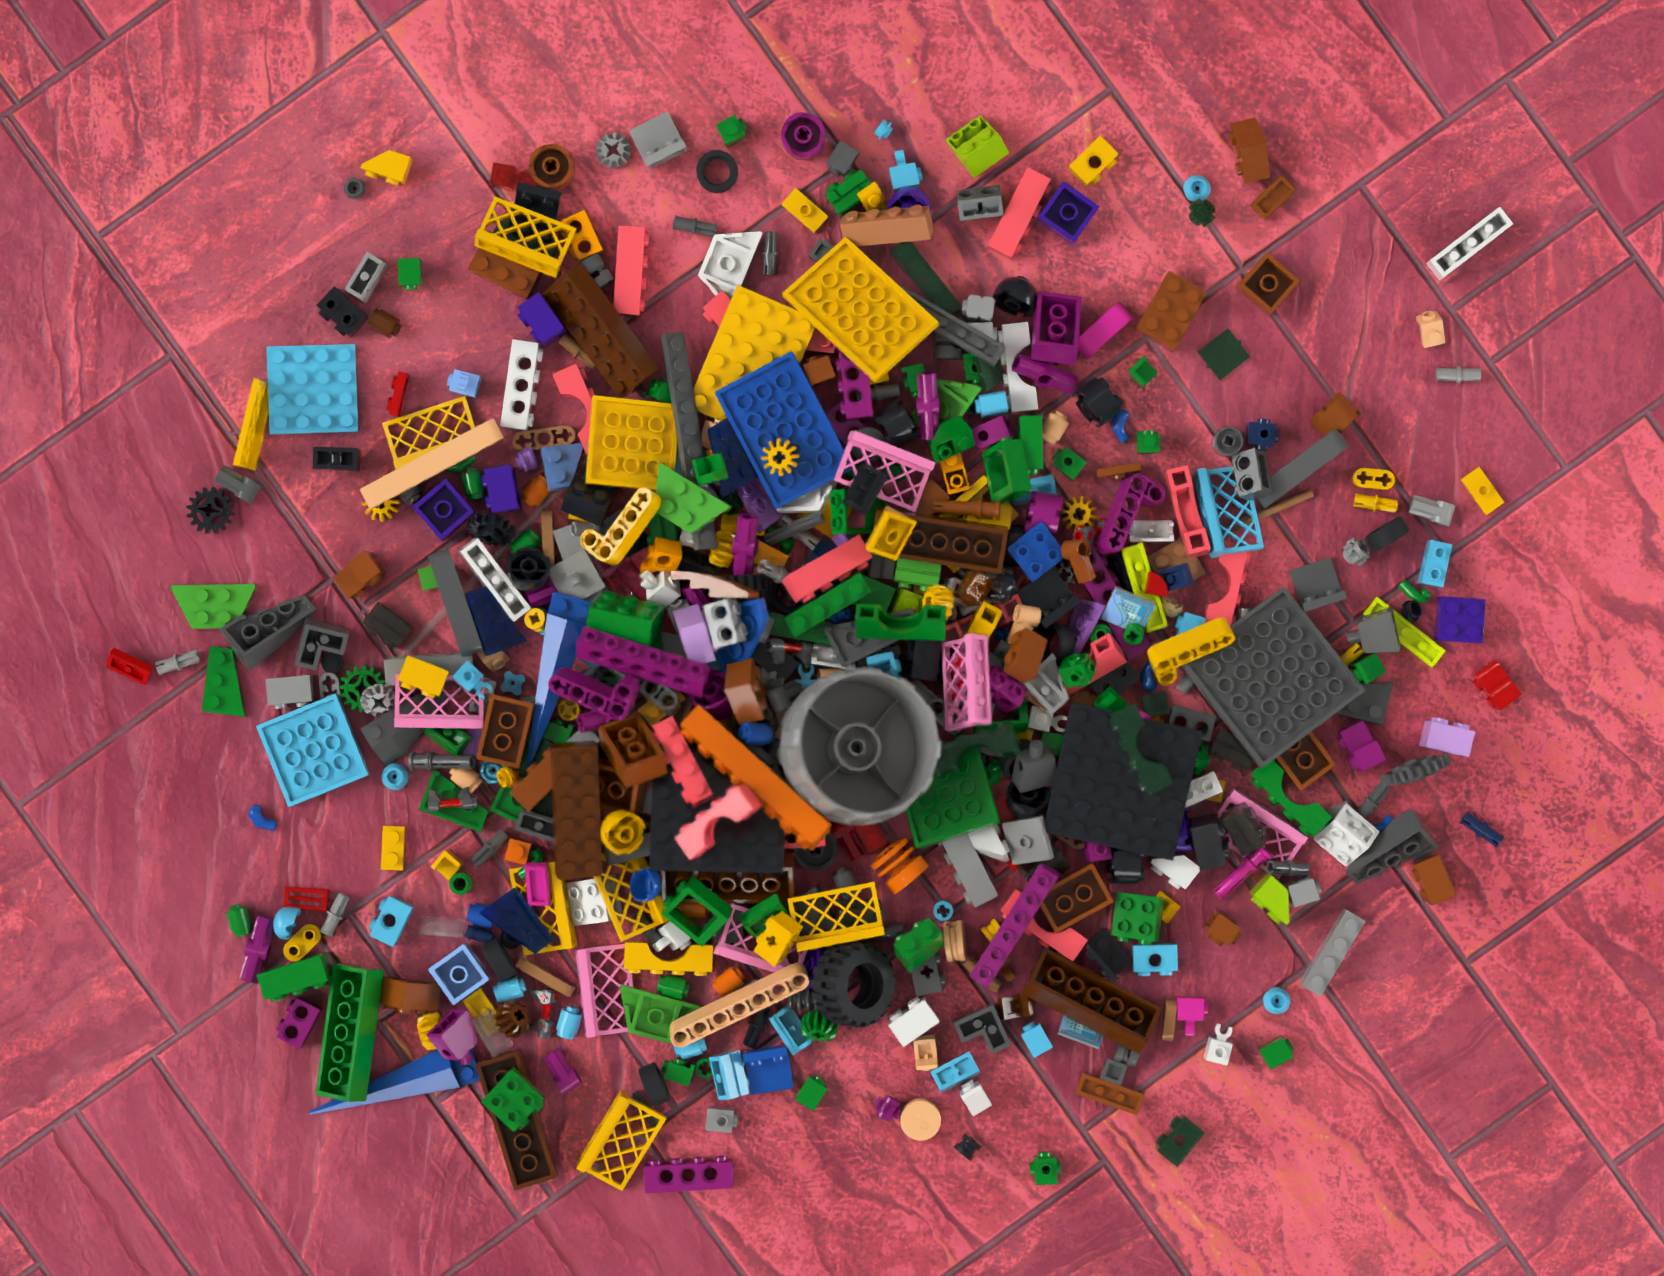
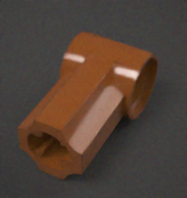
M1085 539L1066 540L1062 543L1061 553L1066 560H1070L1078 583H1086L1093 580L1096 575L1089 559L1091 552L1089 542Z

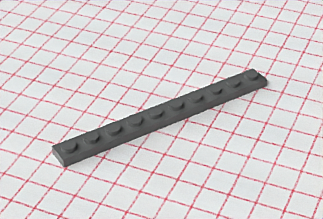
M820 238L808 255L809 259L818 262L834 246ZM898 284L939 322V326L933 330L935 333L993 367L1006 349L1003 344Z
M684 332L664 333L661 335L682 474L685 478L698 485L692 460L703 458L704 456ZM708 484L699 485L709 492ZM714 520L709 524L703 525L700 530L692 534L694 551L718 548Z

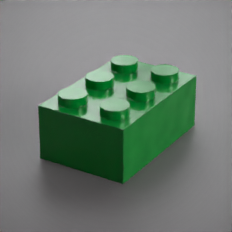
M605 591L588 607L586 627L649 646L662 631L665 605H660L652 600L642 601L634 596L624 597L616 595L612 591Z
M327 952L263 971L257 975V979L264 1000L271 999V1002H275L288 997L287 993L292 992V996L309 990V986L317 989L330 984L332 968Z

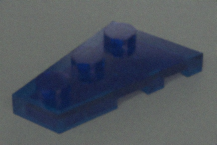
M728 418L707 429L712 454H723L728 479L719 482L721 496L725 497L755 479L758 475Z
M487 586L464 593L485 656L527 641L515 627L514 622L503 611L502 606Z
M516 887L479 913L534 954L554 941Z

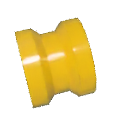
M539 608L530 609L524 618L526 626L536 632H544L547 613Z
M566 699L559 704L558 713L562 719L572 721L577 719V715L581 713V706L574 701Z
M992 919L987 927L983 926L981 928V931L991 942L1000 925L995 919Z

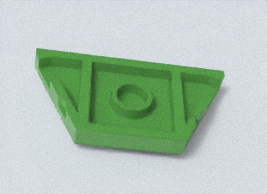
M937 378V395L940 398L939 424L958 416L963 418L984 387ZM916 407L911 415L915 423L920 427V418L917 415ZM927 440V442H928V444H929V446H930V448H931V445H930V444H931L932 440Z
M663 463L658 465L656 493L660 495L662 502L657 513L688 533L694 534L703 525L709 524L715 520V517L731 509L730 505Z
M257 584L171 585V590L192 629L222 628L235 618L242 616L248 607V602L253 592L257 588Z
M624 984L620 985L627 1031L632 1034L671 1044L670 1024L674 1020L702 1007L695 1003L666 997Z

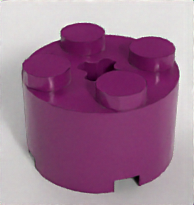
M800 112L793 114L785 121L782 127L781 139L783 147L790 156L797 160L814 158L821 152L825 144V129L822 122L816 116ZM799 133L808 134L807 140L798 139L800 137Z
M1032 490L1029 501L1030 507L1027 508L1024 533L1037 523L1043 522L1052 536L1055 537L1063 496Z
M712 669L710 670L709 681L702 698L692 694L689 695L696 707L700 705L716 721L728 718L734 712L725 692L726 674Z

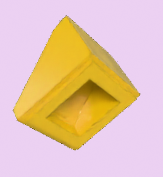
M1160 890L1156 896L1164 897L1162 920L1165 923H1169L1180 909V906Z

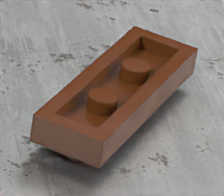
M1084 1072L1081 1073L1075 1090V1094L1138 1115L1145 1095L1144 1093L1110 1083Z

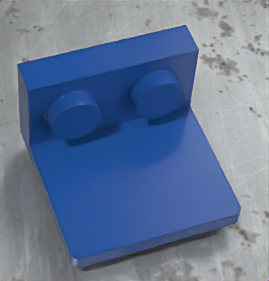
M1043 522L1037 523L1007 547V550L1022 568V572L1032 583L1064 559L1061 553V546Z
M786 1045L743 1052L751 1095L793 1088Z

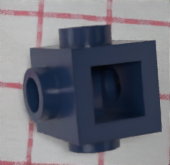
M1257 419V422H1248L1245 445L1255 446L1256 449L1268 451V447H1273L1274 442H1278L1279 429H1275L1276 424H1270L1269 419ZM1260 432L1265 433V438L1260 436Z

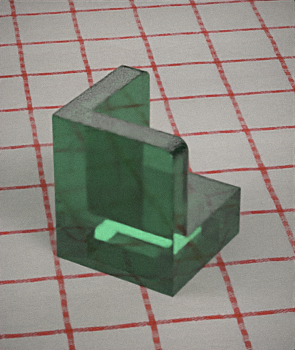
M1165 691L1140 696L1144 713L1150 716L1172 713Z

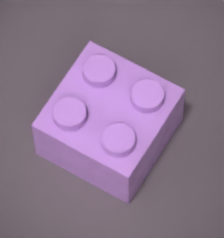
M698 604L673 611L687 659L702 664L714 661L715 656L713 652H716L717 648L714 649L705 611H700Z
M1432 717L1431 721L1425 720L1419 746L1469 757L1475 731L1469 730V725L1453 723V726L1448 725V720Z

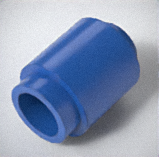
M745 722L739 728L738 736L743 744L765 746L772 742L773 729L765 723Z
M480 903L470 904L466 921H470L473 925L492 929L493 925L498 924L500 912H496L497 907Z

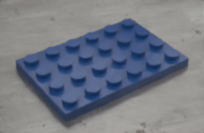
M793 351L714 392L775 509L835 478L845 450ZM778 438H781L782 446L786 440H789L790 444L787 448L790 449L792 446H796L797 449L791 453L799 454V458L792 459V461L798 464L797 467L789 465L792 472L788 474L784 469L783 476H779L778 469L775 474H770L773 467L770 466L765 469L764 465L769 463V461L761 460L762 456H768L763 451V448L766 447L772 450L768 444L770 441H773L777 447L776 441ZM781 451L775 455V460H779L778 463H782V460L786 459L785 454L782 455ZM852 467L845 468L842 474L852 470Z

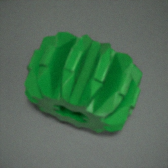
M810 1010L802 1018L801 1034L807 1039H813V1041L828 1042L835 1038L838 1024L825 1019L821 1015V1011Z

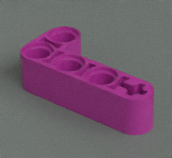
M1134 474L1122 480L1097 540L1099 552L1107 555L1122 549L1140 504L1148 507L1161 503L1166 496L1163 486L1141 474ZM1132 481L1136 484V490L1132 486ZM1150 491L1153 492L1154 499L1151 498ZM1124 500L1128 503V509L1124 506ZM1116 519L1120 522V528L1116 525Z
M561 667L549 678L548 686L552 692L614 720H622L635 705L640 682L635 676L626 675L613 688L570 668Z

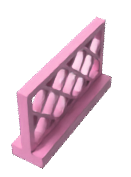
M850 431L847 438L848 443L834 481L850 487L854 479L850 481L842 479L843 470L851 466L856 476L857 470L854 464L865 460L867 466H871L868 458L878 455L881 457L884 465L876 469L881 470L885 468L890 478L883 485L891 482L896 494L888 497L884 495L881 489L877 498L916 512L930 471H933L936 462L860 432ZM852 446L860 448L863 454L862 458L854 462L850 456ZM894 463L900 464L904 473L893 477L889 465ZM919 471L923 473L921 482L913 485L909 473ZM905 476L910 487L899 492L895 480ZM909 490L912 491L914 495L912 506L904 503L901 494Z
M967 634L964 638L942 643L945 731H953L979 724H991L987 636ZM950 647H953L955 650L952 658L950 657ZM959 657L963 659L960 667L956 664ZM954 669V671L956 672V674H955V676H954V678H953V680H952V679H951V672H952V670ZM960 678L964 681L961 689L957 686ZM955 691L957 696L953 702L952 693ZM962 700L965 703L963 709L960 711L958 706ZM956 713L958 718L953 724V715Z
M395 674V728L483 729L484 699L479 698L478 702L475 699L477 694L475 693L472 696L457 681L455 682L460 687L452 695L444 688L442 689L448 698L440 706L427 696L417 706L408 697L413 691L411 690L405 694L400 689V681H398L400 674ZM448 675L446 681L454 680L452 678L454 675ZM484 687L481 688V690H480V693H481L483 696H484ZM461 689L471 697L462 707L452 698ZM400 692L404 695V697L401 700ZM405 699L415 707L409 714H399V705ZM428 699L437 707L431 715L424 714L419 709ZM450 699L460 708L453 715H447L441 709ZM474 700L479 705V715H469L463 708ZM416 710H418L421 714H413V713H414ZM440 710L444 715L435 714ZM462 710L466 715L457 714Z
M1234 786L1217 812L1219 818L1224 813V818L1221 819L1226 822L1228 833H1225V837L1229 836V848L1243 857L1250 856V847H1255L1259 843L1265 847V844L1278 842L1280 853L1272 855L1273 858L1281 857L1283 862V856L1289 855L1286 860L1292 861L1302 844L1304 845L1308 839L1297 826ZM1230 802L1238 806L1240 815L1227 817L1225 809ZM1255 817L1258 827L1245 829L1243 818ZM1241 818L1243 830L1230 832L1228 821ZM1272 828L1275 830L1277 838L1264 841L1262 829ZM1259 830L1261 842L1249 844L1246 833ZM1244 833L1246 845H1234L1231 836ZM1290 840L1296 845L1292 851L1282 853L1280 841ZM1268 860L1266 861V865L1263 864V865L1260 867V868H1262V869L1265 870V871H1266V866H1269V865L1267 864ZM1272 874L1277 879L1281 877V875Z
M731 903L732 913L729 920L723 926L718 945L715 946L713 953L771 972L779 971L791 965L786 958L774 967L756 952L748 950L744 942L753 937L749 935L742 939L737 929L743 926L742 922L735 925L732 917L735 909L743 913L749 909ZM735 930L740 941L733 945L726 944L727 934ZM794 942V947L791 948L789 953L796 950L799 956L797 963L803 964L807 950L798 952ZM742 944V946H743L744 949L739 948V947H736V946Z
M625 943L575 949L586 1038L628 1032L627 1027L617 1023L624 1014V1008L615 1001L621 990L619 989L613 998L603 992V989L610 980L620 987V984L612 979L620 968L627 973V980L624 982V985L628 984V986L633 987L632 973H628V969L622 967L624 959L618 964L610 957L615 949L624 948ZM610 950L608 954L604 953L603 951ZM599 951L605 956L598 967L591 962L590 952ZM607 959L617 965V968L610 976L600 969ZM591 965L596 969L593 973ZM598 971L608 978L601 988L593 984V977ZM594 988L598 990L596 994H594ZM600 993L610 999V1002L603 1010L598 1008L595 1003ZM612 1003H615L622 1009L615 1020L605 1013ZM596 1009L601 1012L598 1017ZM605 1015L613 1023L608 1029L599 1030L598 1021ZM615 1024L620 1027L612 1029Z

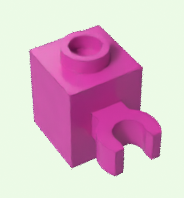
M1176 996V1019L1185 1020L1184 1034L1194 1036V1021H1204V1015H1208V1002H1204L1203 997Z

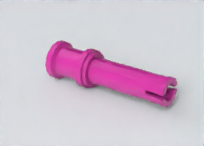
M1261 843L1257 845L1258 848L1250 856H1245L1243 863L1214 889L1215 893L1222 900L1249 875L1258 872L1259 867L1268 859L1271 860L1273 858L1272 854Z

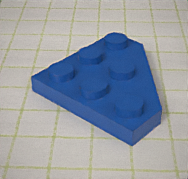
M764 598L739 603L741 621L747 631V641L717 648L722 673L726 674L727 664L751 658L769 621ZM722 607L721 612L722 615L725 617L727 611L725 607ZM728 628L727 635L731 639L732 631Z

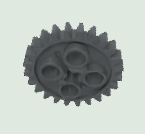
M1448 753L1407 760L1404 764L1395 766L1390 769L1391 771L1382 774L1380 780L1383 787L1394 784L1413 783L1440 772V769L1449 766L1451 761Z

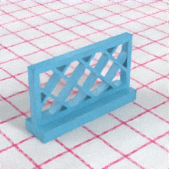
M1232 467L1209 470L1200 468L1193 474L1202 523L1211 548L1209 552L1210 559L1219 558L1220 555L1262 550L1264 548L1254 499L1248 500L1245 505H1242L1234 499L1237 494L1236 491L1231 497L1221 490L1225 482L1235 487L1236 482L1229 478L1233 473ZM1210 475H1218L1224 479L1219 488L1211 483ZM1218 493L1229 500L1224 508L1215 503V497ZM1230 502L1241 509L1237 517H1234L1225 510ZM1243 511L1252 518L1249 526L1238 519ZM1222 514L1233 521L1228 529L1219 522ZM1235 523L1246 530L1241 538L1230 531ZM1247 532L1256 537L1257 544L1249 545L1243 540ZM1226 535L1237 541L1235 547L1225 548L1223 539Z

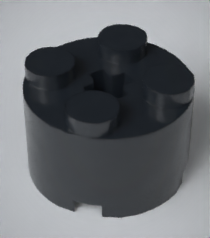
M1103 377L1099 379L1091 378L1072 393V397H1077L1078 399L1075 404L1089 422L1094 420L1097 423L1095 425L1097 428L1102 427L1121 411L1120 406L1123 405L1122 400L1116 394L1113 395L1108 389L1110 386Z
M900 398L876 410L878 414L874 415L879 427H885L887 434L884 436L888 444L898 448L920 437L918 432L914 433L917 427L907 408L899 405L903 403Z
M829 832L825 836L826 847H820L821 852L819 854L817 852L811 853L809 848L806 850L804 848L794 849L797 862L805 869L812 871L824 870L834 862L838 850L837 841L833 834Z
M1111 847L1112 859L1106 860V871L1111 873L1112 878H1108L1109 883L1137 884L1139 880H1144V868L1141 867V859L1144 858V854Z

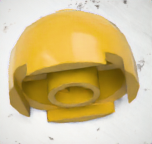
M629 810L613 811L601 823V840L616 855L623 853L626 855L631 854L643 842L644 836L642 834L643 829L645 830V824L640 817Z

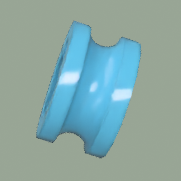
M939 901L935 904L933 913L938 920L946 921L952 917L953 908L949 902ZM940 905L949 908V913L946 912L947 916L942 917L940 913L937 914V908L940 909Z

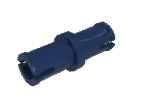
M1468 811L1460 820L1461 824L1476 833L1475 836L1478 838L1482 837L1494 845L1495 848L1499 846L1504 838L1503 835L1489 827V823L1480 821Z

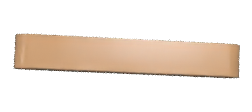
M493 418L360 489V492L369 509H373L499 442L504 437Z
M793 963L674 1020L669 1028L671 1043L676 1047L687 1046L804 990L809 984L805 965ZM797 975H802L800 978H794ZM776 985H783L779 988L774 987ZM757 994H762L761 997H755ZM717 1013H723L721 1016H716ZM677 1032H684L683 1034H680V1035H677V1034H676Z

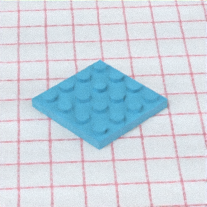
M355 344L267 346L270 435L358 432Z
M338 693L256 726L288 807L370 775Z

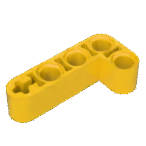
M647 488L639 489L606 535L588 529L581 535V545L598 560L610 565L619 564L660 508L662 502L660 495ZM637 514V518H636V520L633 522V518H634V516ZM624 532V536H623V538L620 540V536H621V534Z
M1216 618L1151 646L1147 651V655L1160 685L1166 686L1176 681L1177 667L1230 645L1235 640V635L1225 618Z

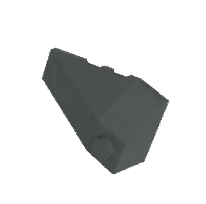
M301 595L281 602L276 607L267 610L265 608L260 609L256 614L247 617L246 615L239 616L220 628V631L237 658L250 671L268 659L304 624L305 618H310L317 612V609L305 595Z
M442 691L440 697L435 695L433 700L440 706L447 699V696ZM419 693L411 698V700L418 706L426 696ZM428 699L419 709L424 714L431 715L437 707ZM406 701L399 705V714H409L415 707L409 701ZM449 701L441 708L442 710L449 703ZM395 708L360 729L371 748L386 766L405 755L425 731L424 728H395ZM416 710L413 714L421 713L418 710Z
M1411 808L1393 819L1375 838L1370 847L1348 867L1346 873L1358 884L1381 875L1383 870L1394 866L1395 869L1402 867L1401 863L1413 859L1414 862L1420 860L1438 849L1439 845L1420 817Z

